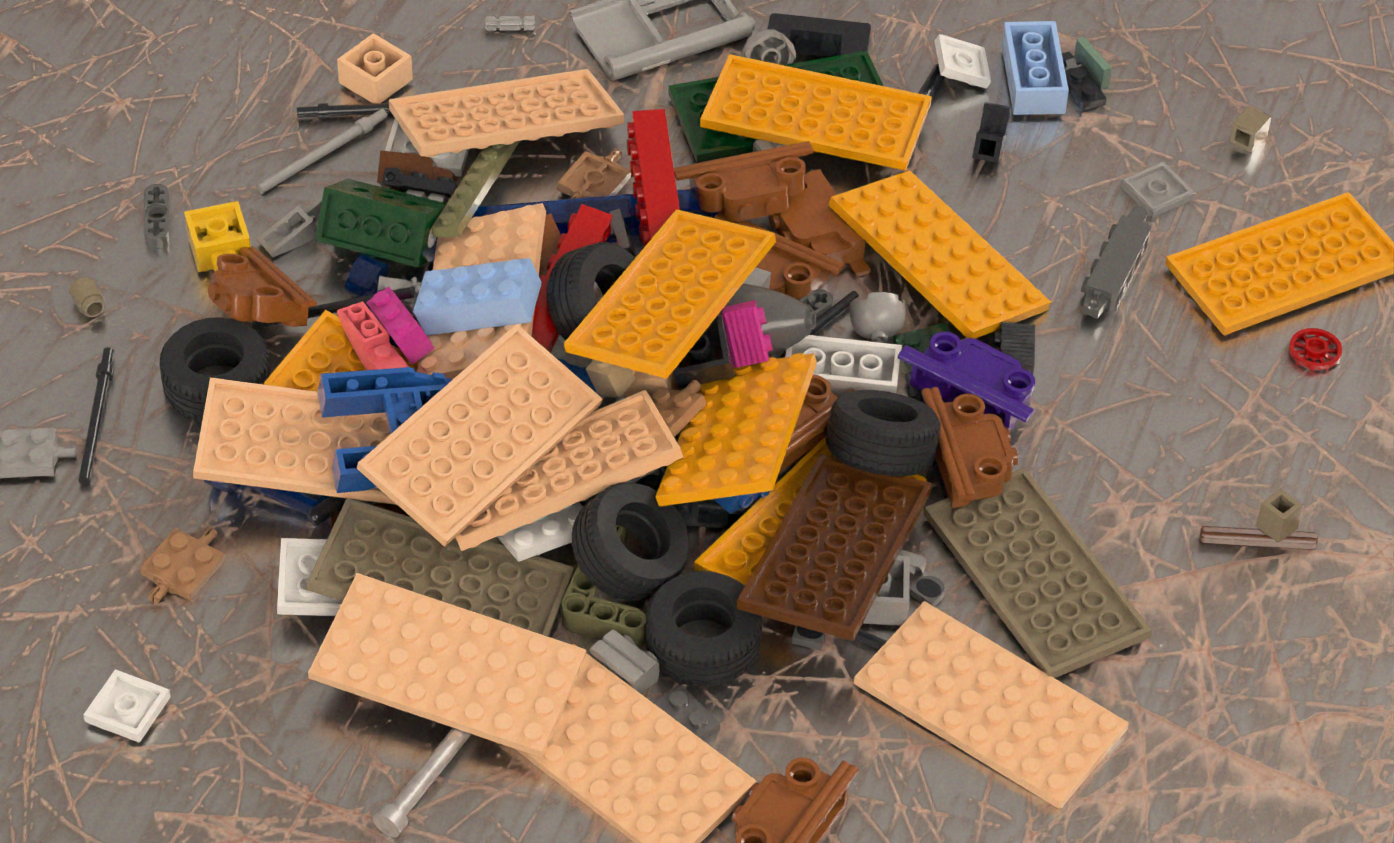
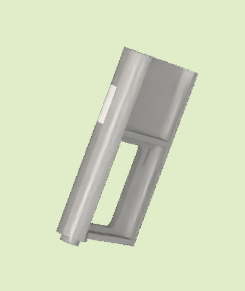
M601 0L570 10V17L575 29L611 81L750 37L755 29L753 18L745 12L738 13L730 0H712L726 22L668 41L662 38L647 15L692 0Z

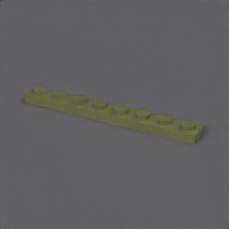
M515 141L509 145H490L481 150L431 227L433 237L461 236L520 141Z

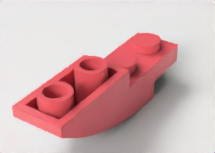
M363 301L337 310V315L343 329L366 370L409 367L389 343V333Z

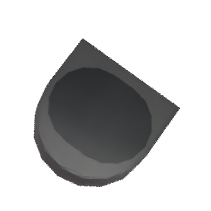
M923 576L909 587V596L921 604L925 601L935 607L943 599L945 586L937 577Z
M796 626L791 643L821 650L825 640V633Z

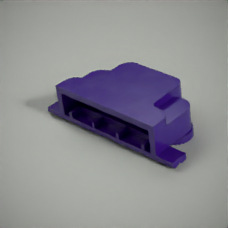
M939 332L932 336L930 346L924 353L906 345L898 354V359L912 365L911 386L921 391L925 388H939L944 403L953 402L956 397L962 394L977 395L984 401V414L999 416L1004 428L1008 427L1009 431L1014 428L1017 419L1026 423L1035 413V409L1029 407L1035 387V377L1033 374L1025 369H1021L1022 366L1018 360L976 339L967 338L961 341L953 333Z

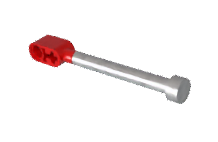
M452 728L391 804H382L373 816V822L380 831L391 837L399 836L408 824L406 815L471 736L470 733Z

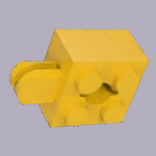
M238 201L184 212L187 236L198 272L214 269V272L218 271L217 257L219 255H242L240 253L242 247H251L250 237Z

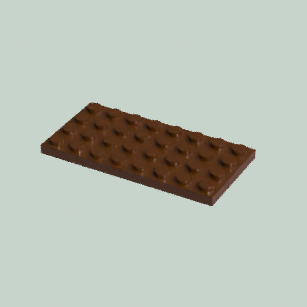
M820 454L738 597L737 609L854 641L931 493L932 483L906 476H886L865 472L848 466L834 457Z

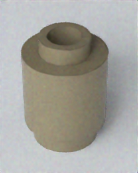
M81 277L71 284L69 293L82 314L87 317H96L105 310V297L93 278Z

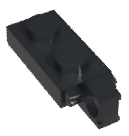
M1070 51L1062 53L1068 92L1080 110L1084 111L1106 105L1107 98L1086 67L1081 62L1076 63L1075 57Z
M385 168L382 181L384 186L400 188L405 191L409 189L423 191L427 195L431 193L447 195L448 198H451L458 187L456 183H453V179L447 177H437V180L427 179V175L417 172H411V176L403 175L399 168Z

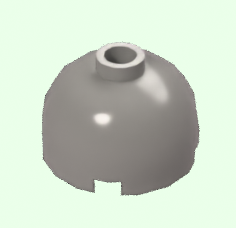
M763 29L755 32L747 40L743 48L742 57L779 65H788L793 63V60L796 58L794 45L783 33L774 29Z
M874 292L867 294L868 299L860 301V297L855 298L850 303L849 309L851 324L858 335L872 342L884 343L901 331L906 311L905 301L903 299L899 301L898 295L887 292Z

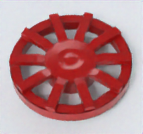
M1307 328L1298 331L1292 336L1289 344V354L1298 366L1302 365L1309 368L1310 371L1324 369L1328 371L1339 363L1342 355V345L1335 335L1326 330ZM1308 335H1315V337H1311V338H1309V339H1308L1307 336H1308ZM1322 336V337H1324V338H1326V339H1328V340L1325 341L1324 339L1319 338V337ZM1302 338L1305 344L1297 342V340ZM1333 343L1336 348L1328 349V345ZM1294 346L1299 347L1303 350H1295ZM1337 353L1336 357L1330 356L1328 354Z

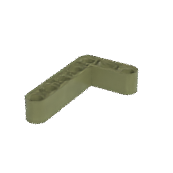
M616 525L617 534L624 545L627 540L628 529ZM578 565L562 599L563 627L569 632L602 640L613 629L622 636L625 634L630 636L637 647L642 646L646 641V614L638 608L600 599L603 592L586 578Z

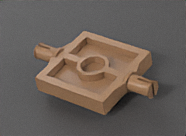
M614 148L607 157L596 156L585 151L557 182L558 191L572 196L565 204L569 210L575 211L581 202H586L604 210L631 179L630 169L616 163L623 155L620 149Z
M692 380L681 391L660 388L651 397L673 437L707 404L703 394H696L701 389V384L697 380Z
M175 527L140 567L141 575L152 580L157 585L148 594V599L151 602L154 601V604H158L168 592L191 601L225 562V554L209 546L210 542L218 535L214 528L211 530V527H207L203 534L196 538Z

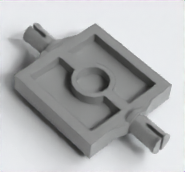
M56 428L0 430V478L53 476L54 466L59 458H76L75 445L58 446Z

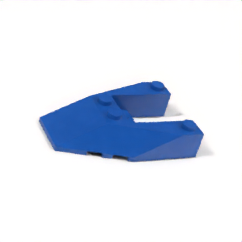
M410 367L321 374L317 394L322 418L386 413L389 433L392 434L453 379L445 378L444 374L433 372L432 375L415 372L414 368ZM377 446L335 450L332 472L336 493L367 491L377 487L356 469L358 462Z

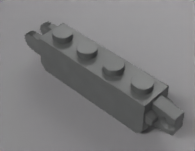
M1133 207L1128 216L1122 215L1118 224L1112 225L1108 236L1109 241H1104L1101 246L1100 259H1094L1090 270L1091 276H1086L1082 283L1081 292L1084 293L1082 314L1098 319L1103 311L1110 313L1117 310L1149 245L1148 238L1151 227L1145 222L1147 217L1145 208Z

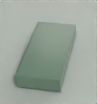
M1085 37L1076 39L1074 54L1076 62H1081L1086 67L1101 90L1109 87L1112 67Z

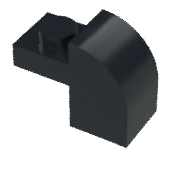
M988 102L984 103L980 129L976 134L972 158L999 163L1007 138L1011 107Z

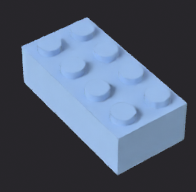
M1004 22L1002 51L1013 115L1065 114L1069 90L1056 22Z
M530 258L426 271L413 312L426 335L530 323L542 282Z

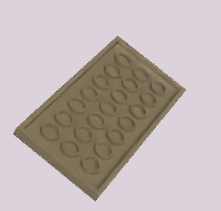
M1025 467L1012 472V478L1004 483L1002 493L996 497L972 500L969 505L952 508L949 498L924 507L926 519L1038 669L1045 672L1048 676L1053 678L1059 677L1151 638L1152 629Z
M347 498L307 581L306 590L343 601L356 574L359 573L549 637L562 605V599L573 577L575 567L539 556H533L518 562L505 546L490 541L482 542L474 548L461 551L456 538H454L444 547L413 518Z

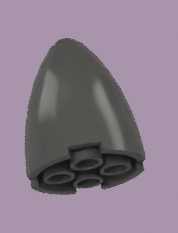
M742 284L725 305L726 307L756 300L758 308H764L767 324L762 325L763 334H770L773 351L768 352L769 356L783 352L799 343L816 327L815 312H811L809 306L784 293L761 286Z

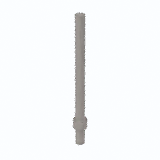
M380 109L369 117L364 116L360 118L351 128L257 184L258 191L261 194L267 192L360 134L365 135L373 130L374 125L388 117L386 111Z

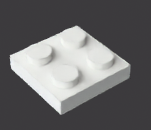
M938 34L934 43L940 74L948 79L959 80L972 86L987 89L991 83L985 48Z
M115 669L83 714L86 723L140 743L170 699V690Z

